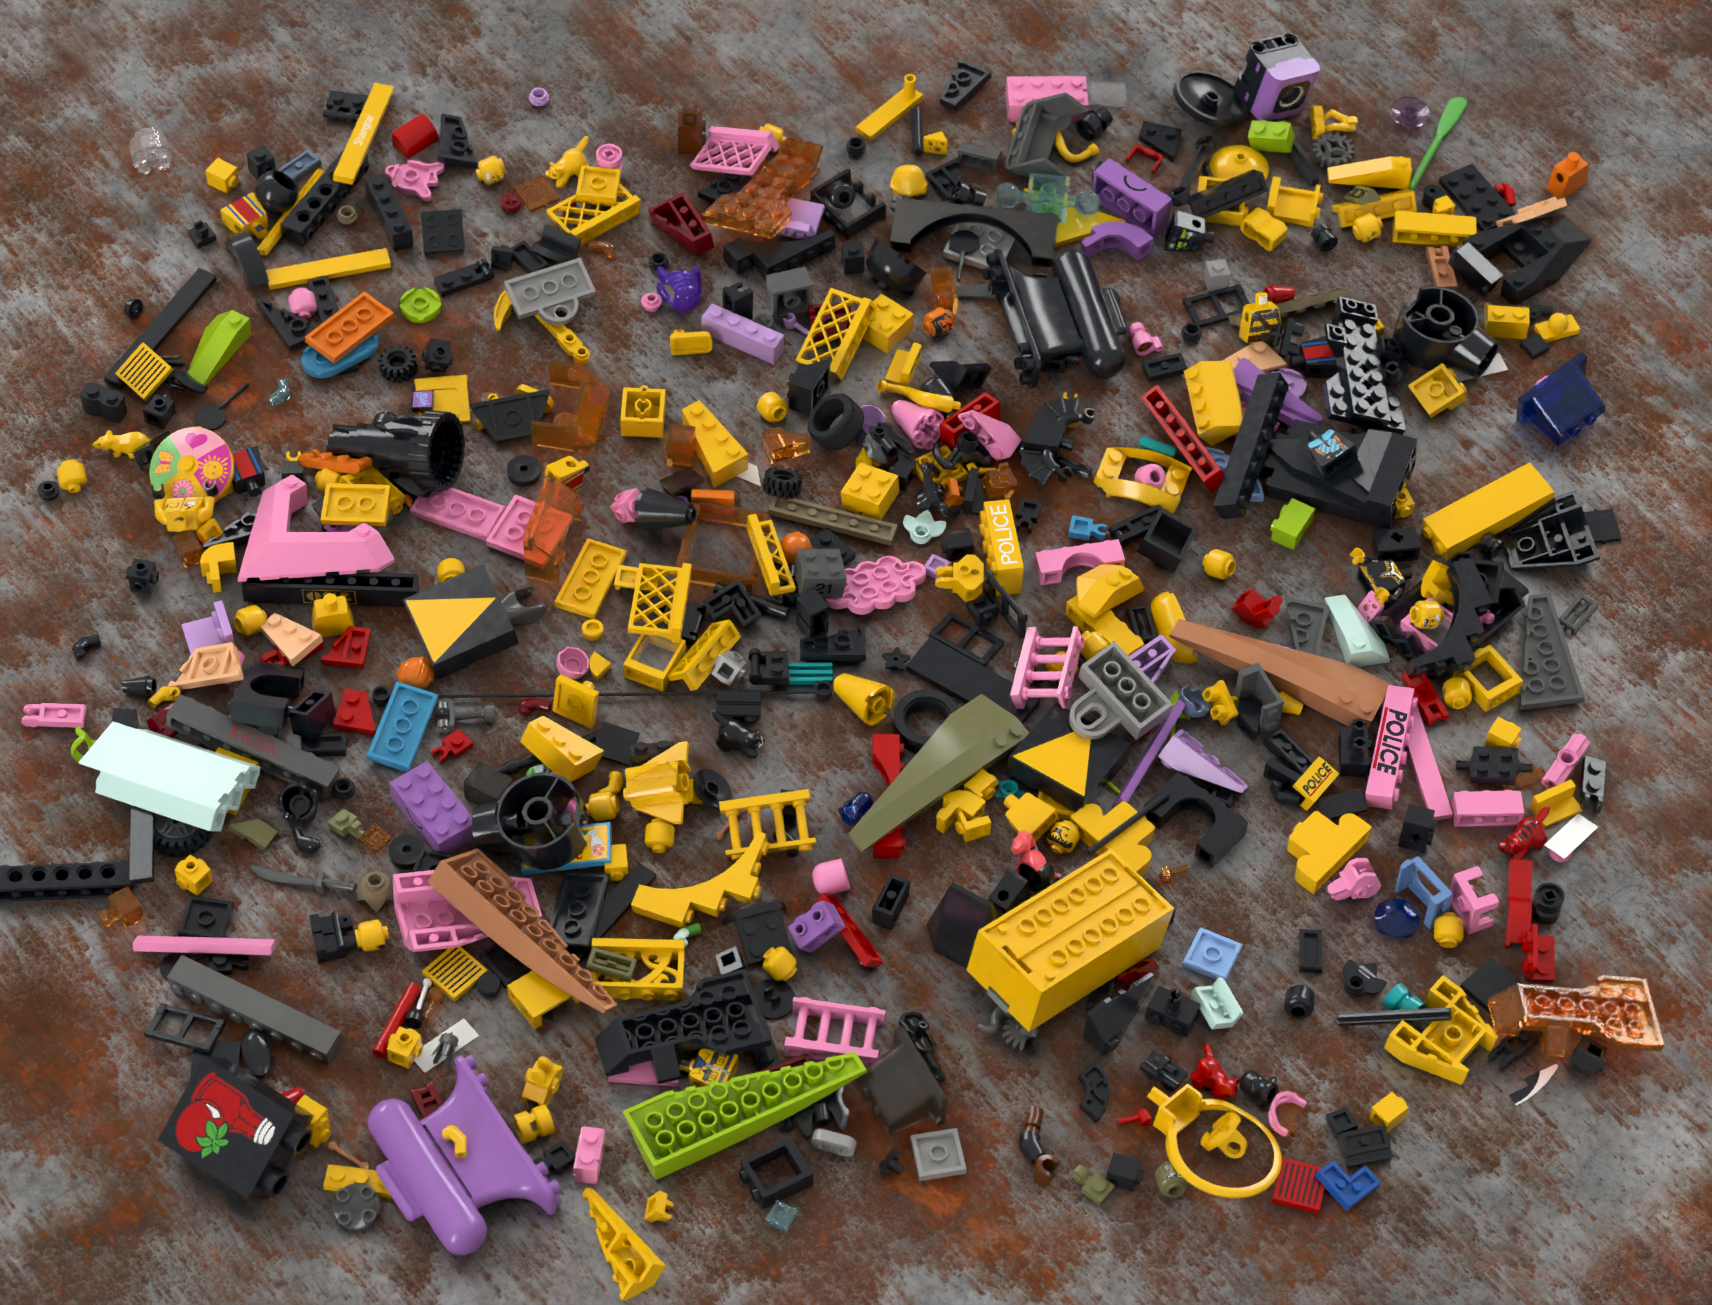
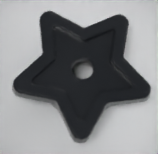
M896 647L892 652L882 654V657L887 661L885 669L893 671H904V663L910 660V656L902 654L899 647Z

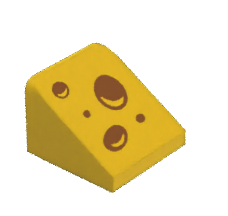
M942 131L924 136V152L941 155L947 154L948 142Z

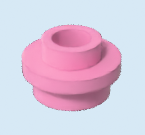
M647 293L642 297L641 304L646 311L655 312L660 308L662 298L657 293Z

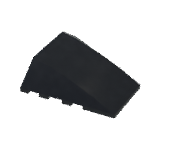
M952 882L926 924L934 952L967 969L978 930L996 920V915L992 902Z

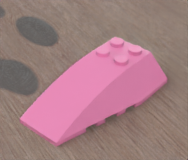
M435 870L393 874L394 910L404 946L409 950L419 952L454 948L489 937L462 912L452 907L450 902L443 895L437 893L434 887L428 883ZM510 877L515 882L513 885L515 890H521L526 895V903L537 908L539 911L538 917L541 919L542 913L532 880L529 878Z

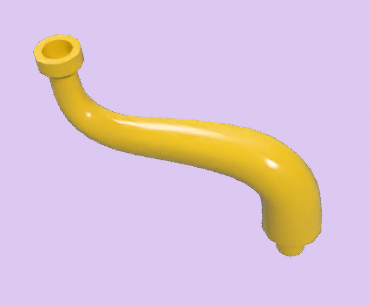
M879 380L877 383L878 392L884 393L888 391L908 397L923 407L950 413L952 409L959 410L961 407V403L954 401L952 396L928 393L903 385L889 384L885 380Z

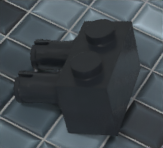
M1361 718L1354 719L1352 727H1341L1338 738L1339 776L1366 777L1367 770L1371 769L1372 755H1368V750L1371 751L1372 738L1368 737L1366 722Z

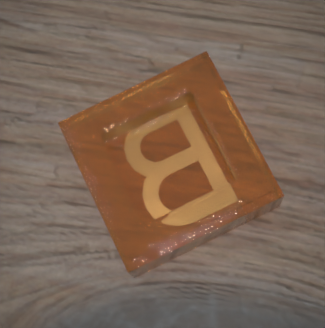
M376 823L365 831L366 834L359 839L362 844L375 854L392 840L391 835Z

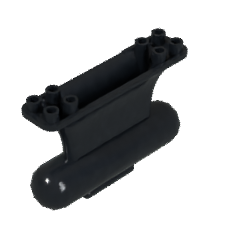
M1074 248L1060 251L1051 263L1053 277L1031 276L1016 270L1008 263L1001 249H994L993 253H987L986 262L990 267L983 268V279L991 281V283H988L989 295H996L998 304L1001 306L1018 354V357L1014 358L1015 370H1022V373L1019 374L1021 385H1027L1029 389L1036 388L1041 368L1048 361L1071 353H1081L1085 367L1095 378L1109 379L1115 377L1125 365V352L1118 335L1127 334L1128 327L1114 290L1112 288H1100L1091 261L1083 251Z

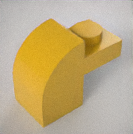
M233 542L211 546L201 556L202 577L206 576L207 584H212L213 593L222 592L220 574L237 572Z
M1435 560L1431 562L1421 585V594L1424 598L1428 599L1431 597L1440 605L1444 604V602L1453 605V596L1449 591L1451 585L1446 571L1449 569L1448 566Z
M956 790L948 793L943 797V807L936 815V829L944 834L955 822L960 812H963L967 821L975 817H982L985 814L986 801L974 793L965 790Z

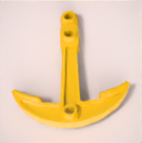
M506 290L499 296L494 308L496 331H501L504 322L510 317L511 309L513 308ZM538 314L534 315L557 339V343L569 356L573 357L577 365L583 366L589 363L590 351L583 347V343L570 329H567L565 325L548 324Z

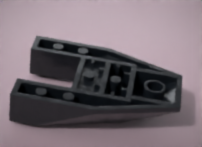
M1558 215L1481 231L1465 239L1462 246L1469 242L1488 261L1504 252L1521 268L1504 278L1500 293L1511 305H1518L1558 282L1589 245L1591 239L1565 215Z

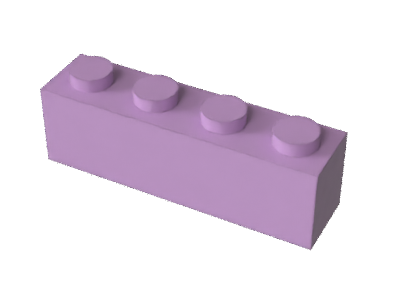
M713 303L702 316V331L709 332L712 338L773 365L784 351L783 334Z

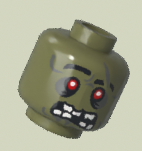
M1170 1161L1163 1163L1155 1172L1159 1191L1165 1196L1171 1198L1179 1197L1188 1188L1189 1183L1179 1175Z

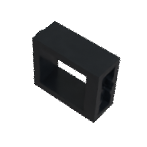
M791 1137L740 1160V1171H738L743 1184L747 1183L750 1187L752 1199L755 1203L759 1202L762 1209L812 1186L814 1173ZM784 1155L796 1176L765 1190L753 1169Z

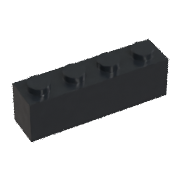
M385 174L366 178L367 197L393 251L413 246L412 229Z

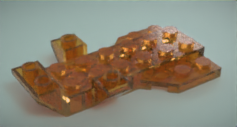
M787 137L779 145L778 154L769 163L768 156H766L751 176L752 179L739 192L721 195L701 214L704 223L772 239L792 219V212L787 202L821 172L817 165L823 145L812 141L799 140L795 137ZM752 163L744 166V168H749Z
M1601 975L1592 986L1589 985L1585 989L1517 983L1488 999L1495 1034L1518 1036L1520 1030L1543 1032L1540 1039L1544 1055L1567 1057L1570 1034L1599 1036L1617 1048L1661 1052L1664 1048V1041L1647 980L1643 978Z

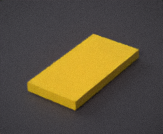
M587 538L554 602V607L595 619L615 581L618 565H623L628 555L627 550Z

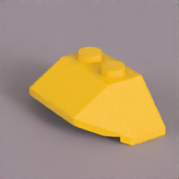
M1101 564L1076 579L1077 606L1093 618L1144 590L1140 578L1132 573L1130 569L1120 565Z

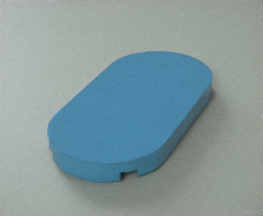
M377 332L335 364L309 345L303 352L302 367L312 377H332L372 356L379 346Z

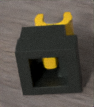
M298 451V456L295 458L290 457V452L286 453L287 461L282 462V480L290 475H294L305 482L303 467H299L298 457L301 455L300 451Z

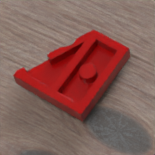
M349 626L343 632L342 637L334 642L331 651L321 657V664L364 669L371 629Z
M345 688L333 722L334 729L375 736L376 728L367 692Z

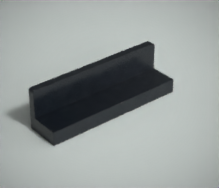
M1252 169L1191 195L1192 199L1187 204L1190 205L1194 216L1204 219L1268 192V187L1263 172Z

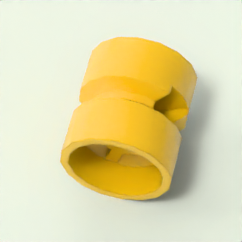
M545 1104L532 1108L531 1113L524 1111L513 1115L515 1129L522 1144L536 1140L537 1135L544 1137L555 1133L552 1117ZM531 1122H533L534 1128H531Z

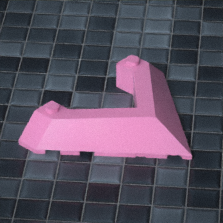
M290 475L267 488L262 493L239 572L238 582H244L248 578L257 577L260 580H272L285 577L326 576V572L339 571V575L356 574V570L370 569V572H379L394 563L395 558L380 533L365 522L349 532H290L292 513L308 504L306 483L294 475Z

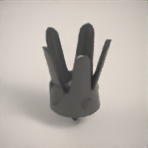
M452 1032L441 1035L440 1043L431 1055L433 1056L436 1053L433 1060L434 1064L438 1063L442 1055L446 1056L447 1068L450 1067L452 1060L455 1063V1048L458 1046L459 1039Z

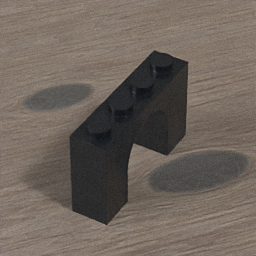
M252 661L249 669L246 668L243 680L239 681L238 689L234 690L233 698L228 701L227 712L230 713V721L283 729L288 720L289 699L266 696L265 694L300 697L304 689L305 668Z
M1179 772L1144 804V807L1166 791L1170 794L1168 799L1145 815L1147 820L1159 830L1175 814L1181 811L1195 810L1205 814L1211 820L1213 827L1197 842L1195 856L1212 868L1246 835L1248 822L1242 815L1230 810L1225 803L1212 797L1207 790L1201 789L1190 778L1183 776Z

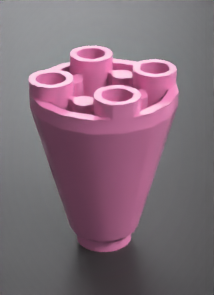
M898 400L892 405L891 413L908 439L911 440L912 444L920 449L926 448L931 450L932 445L940 438L939 423L944 420V416L937 410L907 401Z

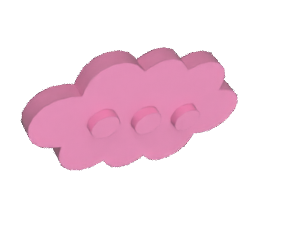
M894 556L882 557L876 563L865 561L858 564L855 569H845L847 580L842 598H824V600L832 609L848 607L851 612L859 615L868 614L875 608L888 609L895 602H907L915 596L916 586L922 584L926 579V569L919 562L910 561L902 563L899 558Z

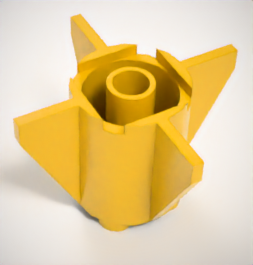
M679 742L641 766L626 768V788L623 790V796L625 801H630L635 811L643 812L672 824L683 823L684 805L689 803L703 804V801L694 790L693 779H689L687 773L691 772L688 765L689 742Z

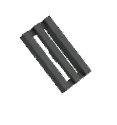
M1580 593L1559 617L1560 625H1563L1565 630H1572L1571 633L1575 635L1598 609L1599 604ZM1582 600L1585 601V603L1579 608V610L1573 615V617L1569 621H1567L1566 619L1568 618V616L1575 610V608L1582 602ZM1589 605H1591V607L1587 610V612H1586V613L1580 618V620L1574 625V622H1575V621L1580 617V615L1587 609V607H1588Z

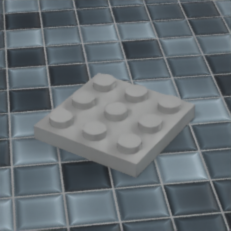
M958 223L953 231L954 233L959 230H968L978 236V249L972 253L964 254L963 263L980 269L990 267L986 262L987 253H993L994 249H1001L1007 260L1016 243V240L1006 232L981 223ZM948 241L943 251V257L959 262L960 253L952 250Z

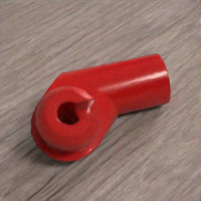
M1506 183L1496 184L1494 189L1499 195L1501 194L1505 197L1506 203L1510 207L1516 206L1514 188Z

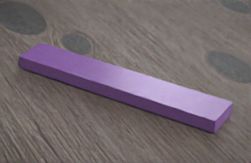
M1180 699L1172 706L1170 715L1162 721L1112 804L1114 808L1122 801L1128 803L1185 708V703Z

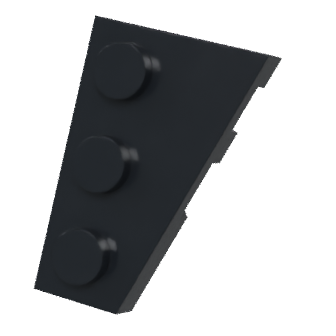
M959 59L956 70L952 72L950 82L946 84L939 98L940 104L956 111L991 79V72L963 59Z
M441 113L437 162L477 169L478 161L477 158H474L473 148L468 142V134L461 117Z
M865 624L859 625L857 629L847 631V629L838 630V634L830 636L821 634L800 639V661H866Z

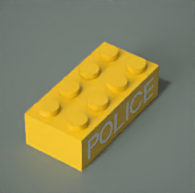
M1008 499L984 502L983 511H980L981 524H979V535L984 537L982 549L983 553L987 554L988 557L986 558V569L993 572L994 577L1009 595L1021 594L1024 566L1010 501ZM993 586V588H994V590H995V595H996V596H1001V594H1000V593L997 591V589Z

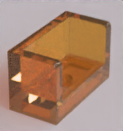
M952 268L931 269L930 287L935 309L942 307L948 309L952 314H957L958 294Z

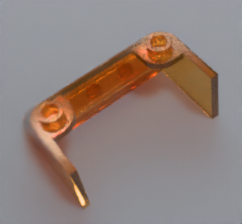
M550 360V384L577 388L580 391L573 413L562 412L554 417L553 424L531 421L532 445L579 453H590L597 446L610 400V389L584 365Z
M545 476L525 531L523 546L525 577L559 584V567L561 563L565 562L567 551L564 550V541L572 518L573 520L581 521L584 501L581 500L579 494L555 477Z

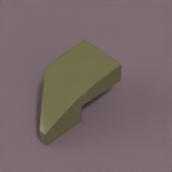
M260 819L235 823L228 827V830L241 840L248 839L262 851H264L278 832Z

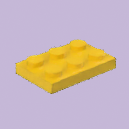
M327 483L321 514L322 525L359 526L365 522L369 526L386 527L392 491L391 486Z

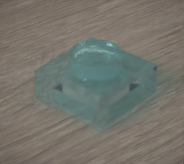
M776 1200L766 1218V1224L788 1233L798 1215V1209Z

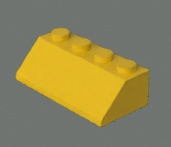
M1200 361L1186 369L1184 374L1198 436L1210 446H1214L1237 433L1244 417L1232 363L1230 361Z

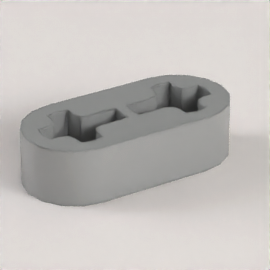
M824 1129L814 1130L810 1142L816 1149L846 1157L854 1154L857 1145L856 1140L850 1136Z

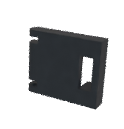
M656 595L653 604L655 605L662 600ZM687 601L681 639L685 640L688 645H694L700 632L706 607ZM667 605L659 608L664 614L671 610ZM655 612L649 615L651 621L654 620ZM664 621L656 625L660 629H668V625Z

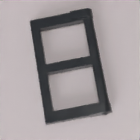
M1241 284L1182 299L1183 305L1193 323L1198 324L1200 328L1229 320L1228 316L1243 312V309L1225 313L1217 298L1218 296L1235 292L1243 307L1250 304ZM1211 299L1218 316L1200 320L1192 303Z
M988 570L984 574L985 596H987L992 604H998L999 613L1020 639L1024 638L1028 615L1020 609L994 577L993 572ZM993 586L1002 595V604L994 596ZM1009 605L1018 615V624L1009 614Z
M951 611L929 633V637L936 639L984 667L1004 646L1005 642ZM951 621L970 630L958 644L939 635ZM976 634L994 644L982 658L964 649Z
M160 1003L144 1035L155 1040L210 1053L219 1035L223 1032L227 1021L226 1019H219ZM166 1013L186 1017L177 1036L156 1031ZM194 1020L215 1025L205 1044L184 1038Z

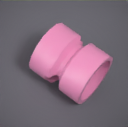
M614 144L600 146L596 151V167L621 169L622 176L621 149Z

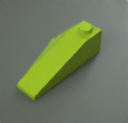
M234 310L217 315L205 328L187 373L198 382L207 385L252 335L250 318Z

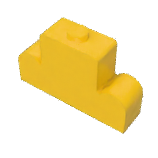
M1122 801L1103 816L1102 809L1098 805L1091 803L1086 804L1084 808H1080L1070 816V822L1079 828L1080 839L1086 845L1092 847L1138 811L1127 802ZM1143 816L1096 851V853L1101 855L1112 849L1133 870L1143 877L1150 868L1152 854L1146 846L1153 841L1155 826Z
M1314 811L1303 823L1299 822L1295 826L1293 833L1289 836L1287 851L1298 859L1294 876L1295 880L1314 895L1370 839L1372 826L1354 814H1344L1339 819V824L1336 825L1320 812Z

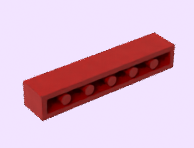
M1157 384L1141 396L1142 400L1210 492H1214L1220 487L1224 473Z

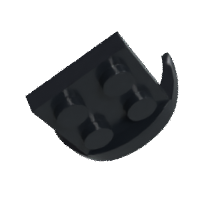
M769 900L750 904L732 911L721 920L722 926L735 921L747 966L764 962V954L772 947L774 949L784 947L791 954L793 953L781 910L787 911V906L783 901Z

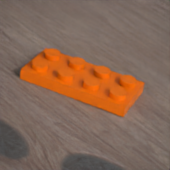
M364 291L306 335L305 342L335 364L394 319V312Z

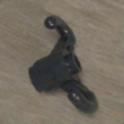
M965 431L959 435L953 452L947 460L941 455L940 444L934 443L932 445V453L935 460L945 470H952L959 462L976 461L984 467H988L993 463L990 453L978 442L977 435L970 431Z
M923 463L921 471L923 473L924 488L919 490L917 495L914 496L916 504L921 510H929L935 506L947 518H957L960 513L959 510L953 509L951 511L947 504L943 502L946 494L944 486L933 481L932 474L939 476L941 470L932 463Z

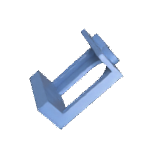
M1419 856L1412 860L1404 861L1400 866L1395 892L1398 893L1407 887L1412 890L1427 907L1424 924L1431 929L1434 927L1436 918L1443 916L1445 912H1449L1453 893ZM1417 870L1421 871L1440 893L1433 896L1419 880Z

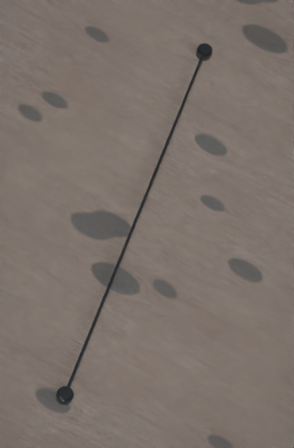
M820 681L815 685V691H761V694H815L819 700L826 701L832 696V685L828 681ZM385 686L375 687L372 691L373 702L379 706H384L388 703L391 696L389 689ZM717 692L599 693V696L716 695ZM554 694L439 695L438 698L554 697Z

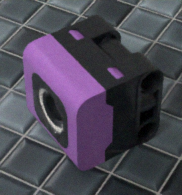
M1285 33L1252 41L1245 56L1247 62L1245 70L1239 73L1234 85L1235 93L1238 94L1259 121H1273L1274 119L1278 120L1301 114L1319 73V64L1294 34Z

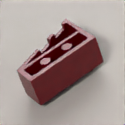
M685 192L648 209L652 224L695 256L715 248L710 230Z

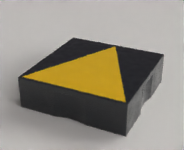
M480 565L403 599L438 679L461 670L481 658L492 656L519 644L512 624L484 565Z
M1055 703L1011 753L1008 759L1006 774L1033 789L1047 794L1054 801L1077 812L1080 808H1084L1086 804L1093 803L1101 789L1126 764L1131 744L1110 732L1099 739H1086L1079 736L1071 728L1069 722L1070 710L1062 708L1060 704ZM1081 718V722L1084 725L1092 724L1091 721Z

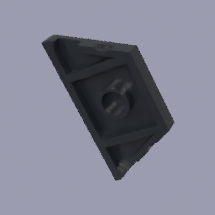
M547 389L469 404V408L496 443L538 435L550 392Z

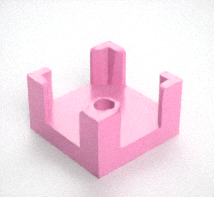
M1479 866L1454 874L1450 891L1453 893L1451 906L1456 915L1463 920L1464 928L1468 935L1492 927L1494 922L1492 918L1484 917L1480 919L1481 913L1496 909L1499 905V900L1494 893L1477 898L1474 886L1469 884L1468 881L1483 875Z

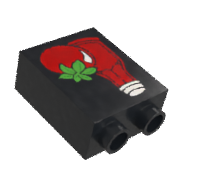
M203 1056L158 1141L245 1198L268 1199L270 1196L276 1197L286 1186L289 1173L284 1169L292 1155H299L308 1146L312 1138V1131L308 1129V1126L314 1115L226 1058Z

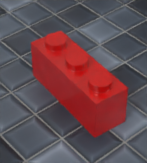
M984 392L940 422L941 442L953 450L959 435L965 431H970L957 417L961 413L974 410L1000 421V401Z

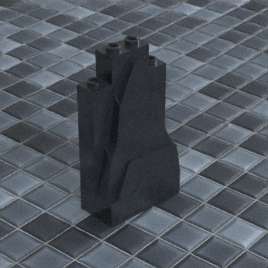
M1295 419L1293 426L1288 427L1286 435L1273 431L1272 440L1269 443L1259 474L1260 477L1267 478L1266 488H1268V497L1288 503L1293 498L1318 511L1391 529L1397 514V500L1405 480H1410L1416 465V438L1393 432L1369 429L1367 433L1350 434L1333 429L1355 444L1358 458L1325 480L1310 458L1307 448L1310 442L1308 435L1313 430H1317L1322 434L1331 428Z

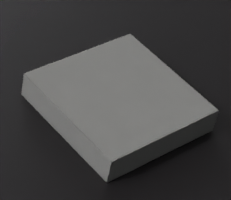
M957 1128L910 1135L919 1181L966 1174V1165Z

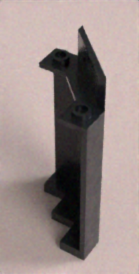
M1471 551L1457 552L1444 562L1443 565L1450 567L1453 562L1459 561L1460 558L1472 557V559H1476ZM1484 556L1483 558L1480 559V560L1493 561V560H1492L1491 558H1489L1488 556ZM1506 570L1504 572L1500 610H1489L1490 613L1494 614V621L1491 624L1484 623L1482 625L1484 632L1479 637L1478 642L1470 645L1471 649L1475 648L1526 607L1522 598L1529 593L1528 588ZM1422 580L1371 620L1376 633L1385 644L1390 642L1398 649L1396 653L1408 663L1411 659L1426 654L1419 649L1413 635H1399L1401 620L1410 614L1411 607L1416 602L1427 599L1421 594ZM1444 602V604H1441L1444 608L1453 613V605H1450L1446 602ZM1441 625L1435 629H1417L1438 645L1448 633V630ZM1447 667L1440 671H1436V669L1429 670L1426 676L1439 677L1447 670Z

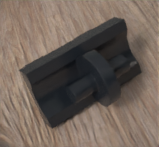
M1289 318L1286 320L1284 333H1282L1283 326L1277 325L1276 331H1269L1268 335L1274 338L1272 344L1274 346H1278L1280 339L1282 340L1278 355L1283 358L1287 355H1298L1300 345L1290 342L1291 335L1302 337L1305 326L1296 323L1295 319Z
M1152 1050L1148 1058L1139 1067L1145 1073V1076L1163 1084L1164 1088L1170 1092H1174L1188 1074L1187 1071L1174 1064L1170 1056L1164 1057L1155 1050Z

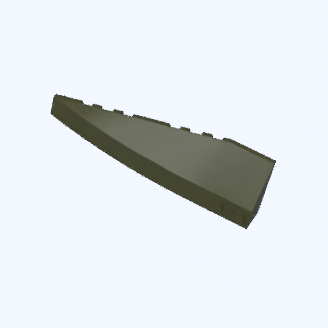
M980 694L946 718L847 836L862 853L942 800L948 793L963 786L982 769L987 770L1010 755L1029 734L1028 730L1017 717L983 694Z

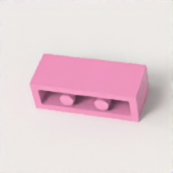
M1521 791L1454 792L1451 802L1454 827L1517 826L1524 816Z

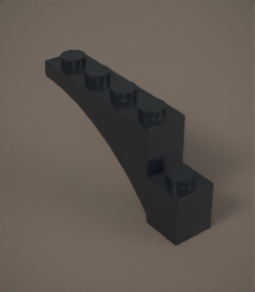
M830 229L809 238L778 243L746 241L740 237L723 246V259L736 274L747 271L754 266L766 279V275L795 269L824 253L830 252L835 248V234Z

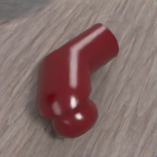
M536 697L524 699L519 703L518 711L528 715L530 714V709L534 708L549 713L552 702Z

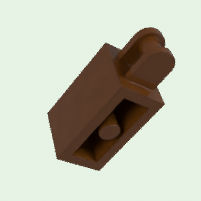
M683 106V112H678V154H698L702 146L706 144V134H702V132H706V120H702V112H697V106H694V108Z

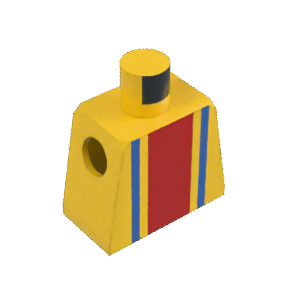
M253 192L220 209L222 223L234 233L246 230L250 236L255 235L258 239H263L267 235V214Z
M567 456L547 465L542 495L555 506H559L582 488L584 474L590 471L589 464L584 460L578 462L572 456Z

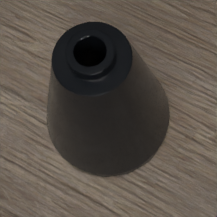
M651 488L641 490L637 496L634 511H638V518H635L637 528L642 531L690 525L696 519L697 511L694 505Z

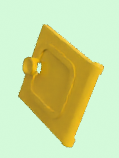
M467 375L414 379L416 391L434 390V411L452 412L459 418L460 423L471 422ZM418 412V417L420 418V415L425 412Z

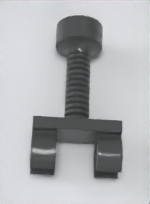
M453 700L436 703L437 715L446 716L450 714V720L441 719L437 721L439 734H448L456 731L455 721L483 718L486 722H495L494 704L485 705L482 711L455 712Z

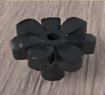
M893 1148L885 1160L881 1161L879 1164L880 1175H887L891 1170L898 1175L902 1173L904 1167L898 1163V1158L901 1155L898 1149Z

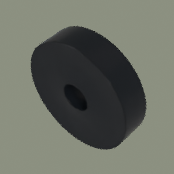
M529 455L514 457L507 465L508 479L512 484L519 487L532 486L541 477V465L536 458Z
M412 834L397 836L389 845V859L394 866L400 869H413L416 861L420 857H425L424 843L419 837Z

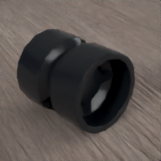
M1095 104L1076 122V130L1084 139L1093 141L1111 125L1113 121L1112 115L1103 105Z
M959 180L951 192L949 202L961 205L968 203L983 207L987 193L976 186L971 188V184Z
M1550 882L1538 886L1532 902V917L1535 921L1545 925L1557 921L1565 898L1564 891L1560 886Z

